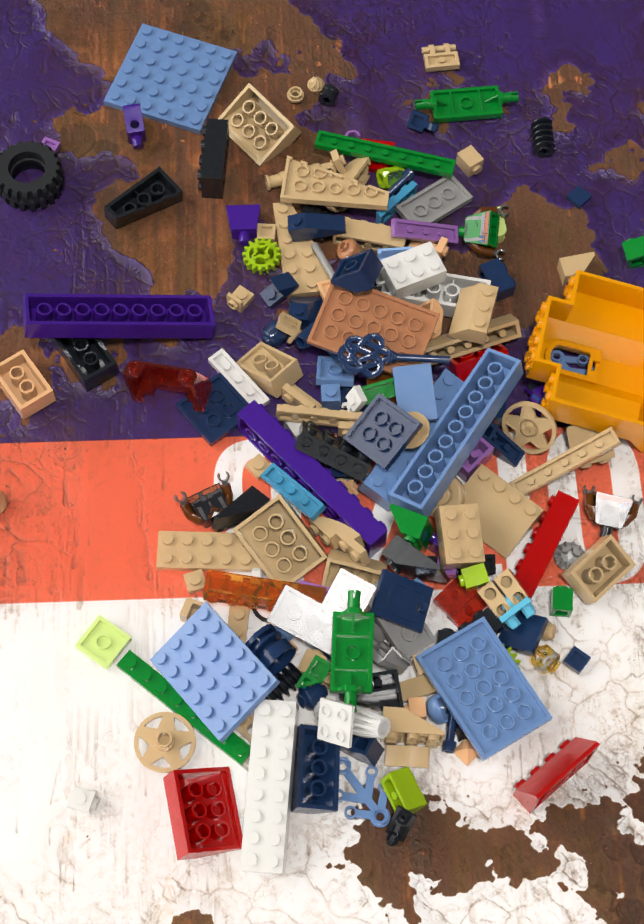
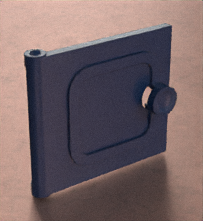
M382 569L370 613H374V617H379L421 634L434 588L387 569Z

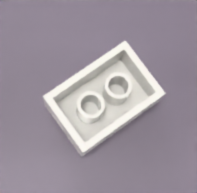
M431 241L380 260L383 264L380 274L391 295L399 299L445 282L447 270Z

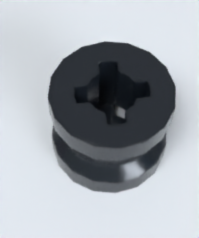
M326 84L323 86L322 93H320L318 99L323 105L333 106L339 90L331 84Z

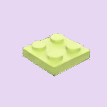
M99 615L75 644V649L105 670H108L132 638Z

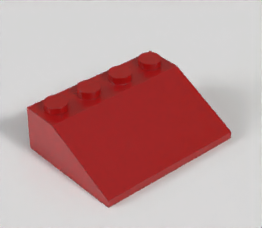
M578 737L571 741L567 739L560 745L559 748L561 750L557 754L552 752L544 760L546 763L542 767L538 765L529 773L531 777L526 781L521 779L514 786L516 790L513 796L529 813L533 812L590 761L600 744L597 741Z
M229 766L173 770L163 778L177 860L197 859L241 850L243 835Z

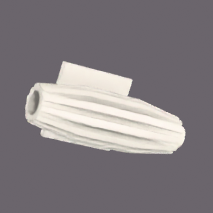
M324 697L320 698V701L314 708V716L318 720L317 739L346 748H352V735L384 739L390 732L391 722L388 718L369 708L357 705V712L354 713L355 706L345 704L344 701H335Z

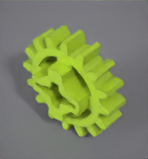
M262 237L261 241L255 238L254 243L249 241V247L245 246V252H242L243 263L246 265L247 270L252 269L253 274L259 271L260 275H262L263 271L269 274L270 269L275 271V265L279 266V260H282L281 249L278 247L277 242L272 243L271 238L265 241L264 237Z

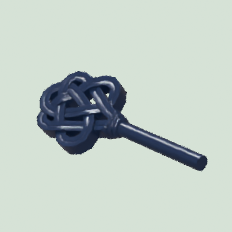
M369 333L364 337L357 335L349 336L345 344L337 352L338 360L344 365V370L348 374H362L369 379L378 378L383 373L384 365L392 364L396 361L450 364V356L399 354L391 349H386L384 339L377 333Z

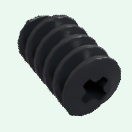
M546 117L538 118L531 123L530 127L533 153L537 157L547 158L555 153L552 120Z
M289 663L288 669L283 668L281 670L282 674L277 673L275 675L280 683L265 698L266 700L279 699L284 701L282 694L289 697V689L294 692L296 691L295 684L298 683L302 673L294 664Z

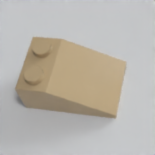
M261 341L236 362L256 385L275 398L282 395V387L286 383L292 386L304 376L296 358Z

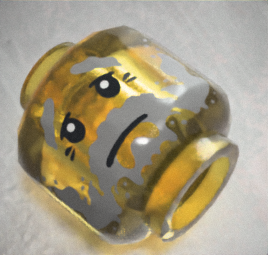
M544 644L541 647L538 645L536 652L532 655L531 664L542 674H553L561 664V661H559L560 654L548 644Z

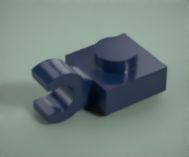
M415 109L412 110L407 123V127L419 132H424L425 128L436 132L440 125L428 121L430 115Z

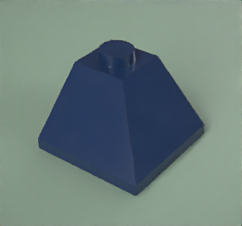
M290 296L289 315L302 321L301 330H304L310 323L316 320L323 303L322 297Z

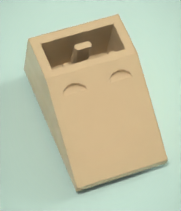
M383 706L382 715L389 719L391 728L388 736L380 739V742H385L386 745H397V743H404L405 746L426 745V747L430 748L442 746L445 737L443 730L405 708Z

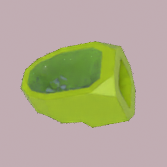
M393 166L377 170L376 178L379 187L383 189L390 188L403 176L401 173L405 169Z

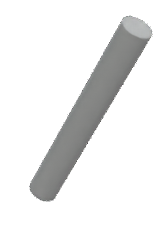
M313 242L311 247L331 280L335 272L319 244Z

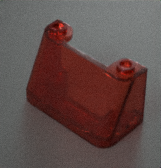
M131 361L125 366L122 373L133 401L142 402L143 396L147 394L154 396L156 388L188 393L187 399L189 402H193L194 411L203 412L212 390L210 378L188 368Z

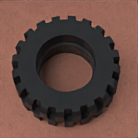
M21 141L17 142V145L13 146L12 144L8 146V150L4 149L0 153V197H3V200L10 204L11 207L16 209L20 207V210L26 211L31 209V211H34L39 207L41 209L45 208L48 203L52 204L55 201L54 198L60 196L64 188V173L61 160L48 145L43 146L41 142L33 143V141H27V143H22ZM27 169H38L44 172L38 180L23 183L15 180V177L20 172Z

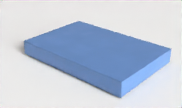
M431 363L392 367L397 406L405 412L421 413L428 421L438 420Z

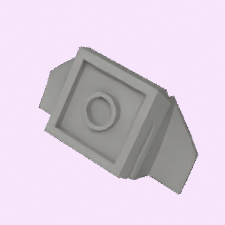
M374 621L373 660L380 666L390 670L397 669V672L402 674L409 666L413 665L412 662L399 649L394 646L391 647L384 641L386 636Z

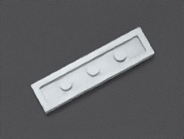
M223 348L208 358V363L218 373L220 372L248 403H251L253 400L264 406L270 403L267 395Z

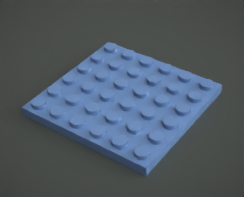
M142 23L103 101L104 105L123 111V106L140 103L142 117L201 135L203 125L206 124L207 118H209L237 58V51Z

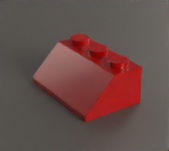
M502 344L488 347L509 355L508 349ZM487 348L450 359V364H446L449 371L465 382Z

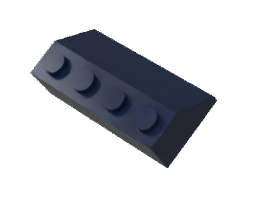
M300 724L297 727L291 812L320 814L338 811L340 745L317 739L318 726Z

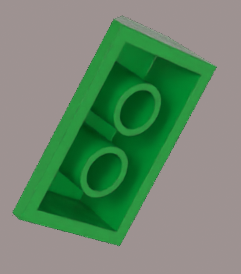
M391 504L390 509L404 540L419 551L426 552L430 543L429 540L434 533L429 518Z

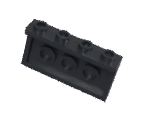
M302 421L299 426V437L295 443L297 450L359 481L365 479L372 466L370 458L343 438L335 437L332 431L327 429L323 431L317 428L318 425L312 421Z

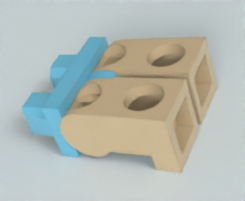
M509 568L495 577L494 581H490L477 591L502 623H506L512 630L522 624L516 617V614L520 611L523 612L527 619L537 613L532 605L533 600Z

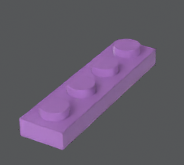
M398 218L391 220V238L438 243L441 237H445L450 245L459 243L458 226Z

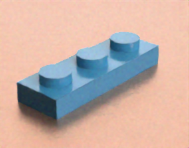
M412 180L408 185L405 184L397 195L391 196L388 202V210L376 211V223L384 224L397 213L395 208L398 204L417 194L418 184Z

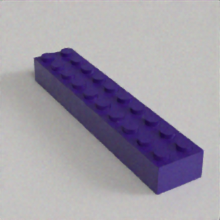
M24 293L22 310L25 338H212L215 329L211 295Z
M253 400L237 413L238 431L271 463H275L321 501L326 507L322 512L326 518L339 521L361 535L369 558H372L386 545L388 531L386 525L380 520L377 521L373 517L372 511L367 507L364 508L360 504L358 497L350 494L346 490V486L341 481H337L328 468L320 465L319 460L297 450L293 434L288 429H284L275 416H271L263 404H258Z

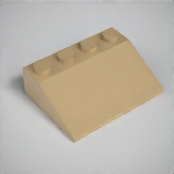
M250 83L247 84L218 118L229 121V137L260 167L289 147L302 133Z
M481 464L464 485L466 491L465 504L478 503L483 543L506 560L540 520L544 509Z
M282 493L232 529L280 593L285 585L290 586L328 557L327 552Z

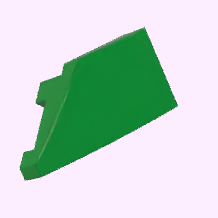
M315 655L295 687L299 689L324 683L331 671V663Z

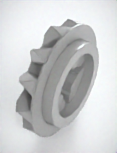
M565 541L556 548L554 559L561 569L566 570L584 551L581 545L575 544L574 541ZM572 550V555L575 557H572L570 562H568V556L565 554Z

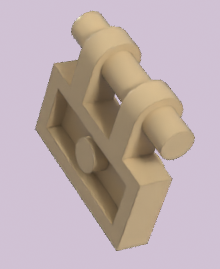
M443 43V45L439 46L432 44L421 48L422 54H424L423 60L426 72L460 68L455 44Z

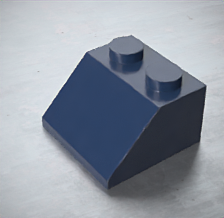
M372 248L342 259L330 282L333 285L355 293L370 291L380 275L383 264Z

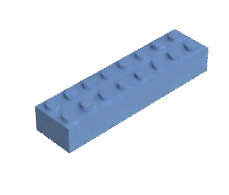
M446 368L433 383L438 420L464 383ZM438 420L429 421L430 432L432 431ZM421 446L414 449H404L388 471L375 463L357 489L389 512L392 503L388 494Z

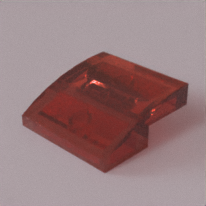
M458 576L433 600L447 614V618L457 628L464 622L469 623L473 620L472 617L476 612L483 610L487 606V603L477 592V588L466 591L465 586L461 587Z

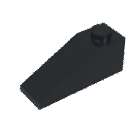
M252 485L215 516L212 529L218 530L239 525L267 504L270 499Z

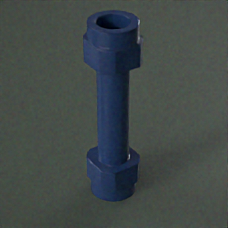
M410 168L402 172L403 176L387 190L389 191V199L407 181L411 182L416 175Z
M447 708L449 720L446 740L442 743V751L453 754L457 742L454 741L456 720Z

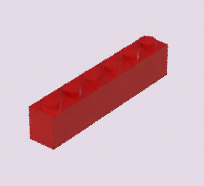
M559 490L556 496H551L547 504L550 508L548 512H543L539 520L542 522L540 528L536 527L531 536L534 540L532 544L527 543L523 552L526 554L524 560L519 559L515 570H517L515 577L531 599L580 501Z

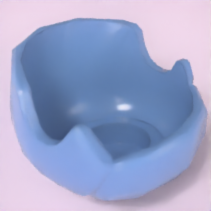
M438 693L432 695L427 702V714L436 724H445L449 720L447 706Z

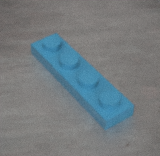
M272 463L260 475L263 481L279 494L282 493L288 502L312 522L326 509L321 501L275 463Z

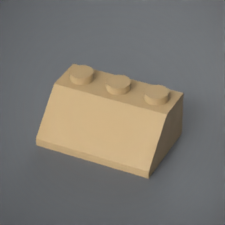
M479 283L461 289L448 337L485 345L499 287Z
M331 549L327 557L321 585L331 587L341 568L373 585L379 581L382 569H387L388 564L370 559L371 562L364 567L359 561L356 563L349 553Z

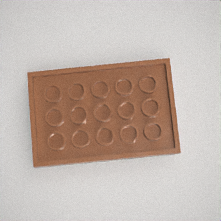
M331 283L307 339V344L337 355L339 348L345 344L349 336L357 335L364 337L369 333H377L384 339L386 349H391L399 354L424 355L440 313L373 288L367 292L355 293ZM396 361L395 363L384 365L383 372L393 376L392 367L416 365L421 362Z

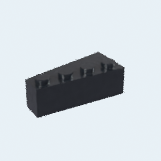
M159 166L104 206L105 218L116 229L182 202L183 190Z

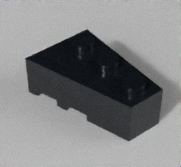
M397 669L372 673V695L357 694V705L378 711H383V706L404 708ZM338 693L339 701H344L345 694Z

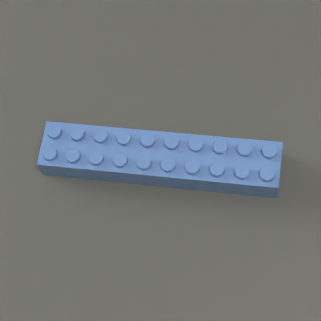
M487 348L430 432L427 440L421 445L388 495L392 504L429 517L524 374L521 360Z

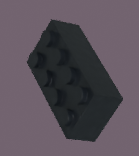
M207 118V125H203L204 140L201 141L202 155L199 157V165L201 166L197 174V180H199L198 190L201 191L202 198L223 199L230 142L229 121Z
M50 338L86 392L119 374L117 362L100 338Z

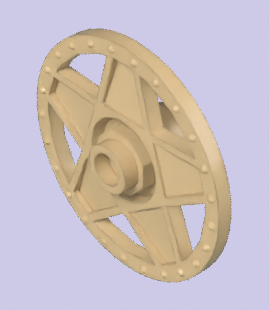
M521 401L511 405L503 415V432L523 449L525 453H543L554 444L557 437L556 422L550 412L543 406L530 401ZM522 406L520 416L509 414L513 409ZM534 408L542 412L547 418L537 417ZM507 425L516 431L514 439L508 432ZM552 428V438L548 443L544 432ZM530 441L539 449H530L523 446Z
M158 712L150 715L139 725L134 736V750L138 760L147 769L157 773H170L173 770L181 769L190 761L196 747L193 727L184 717L173 712ZM162 717L158 729L145 727L152 720ZM174 718L182 722L189 731H176ZM139 737L149 745L143 757L139 750ZM191 743L189 753L182 761L179 749ZM164 758L171 767L160 768L152 766V764Z

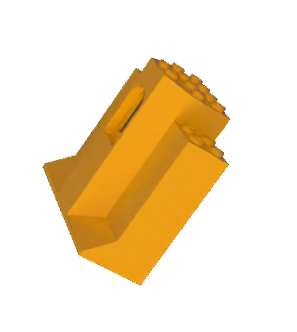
M577 270L574 276H570L568 285L565 286L563 296H566L565 300L549 295L546 302L542 301L540 311H537L535 317L537 323L534 326L532 335L529 336L527 343L529 350L526 351L524 362H526V378L545 382L543 392L546 394L545 398H542L540 405L550 412L554 420L596 432H602L612 426L618 438L631 441L644 453V288ZM563 349L587 355L589 362L586 375L561 369L562 364L551 361L552 350Z

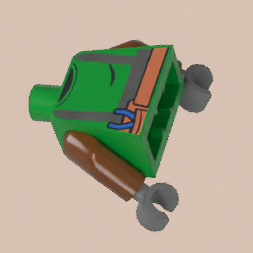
M502 205L500 208L496 206L480 207L471 216L466 217L465 226L458 228V236L464 237V242L468 243L470 248L478 254L488 257L496 256L498 258V253H506L503 249L494 251L498 245L500 216L507 218L509 213H503L502 210H508L509 207L507 205Z

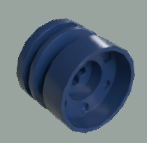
M267 624L256 631L246 642V645L276 675L291 662L296 654V648L286 638L281 639L282 634L276 631L272 624Z

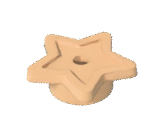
M342 478L339 479L348 488L347 491L350 494L359 495L357 485L353 479L347 481Z

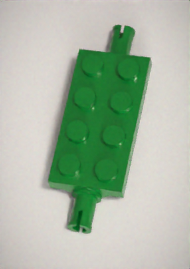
M498 85L432 90L429 94L430 99H415L414 104L415 110L431 109L435 123L503 117V103L518 102L519 95L518 91L503 93L499 91Z
M349 590L348 608L342 612L333 611L330 693L345 694L344 703L355 706V713L357 712V694L372 695L374 613H366L360 608L361 591L356 590L355 598H353L354 590Z

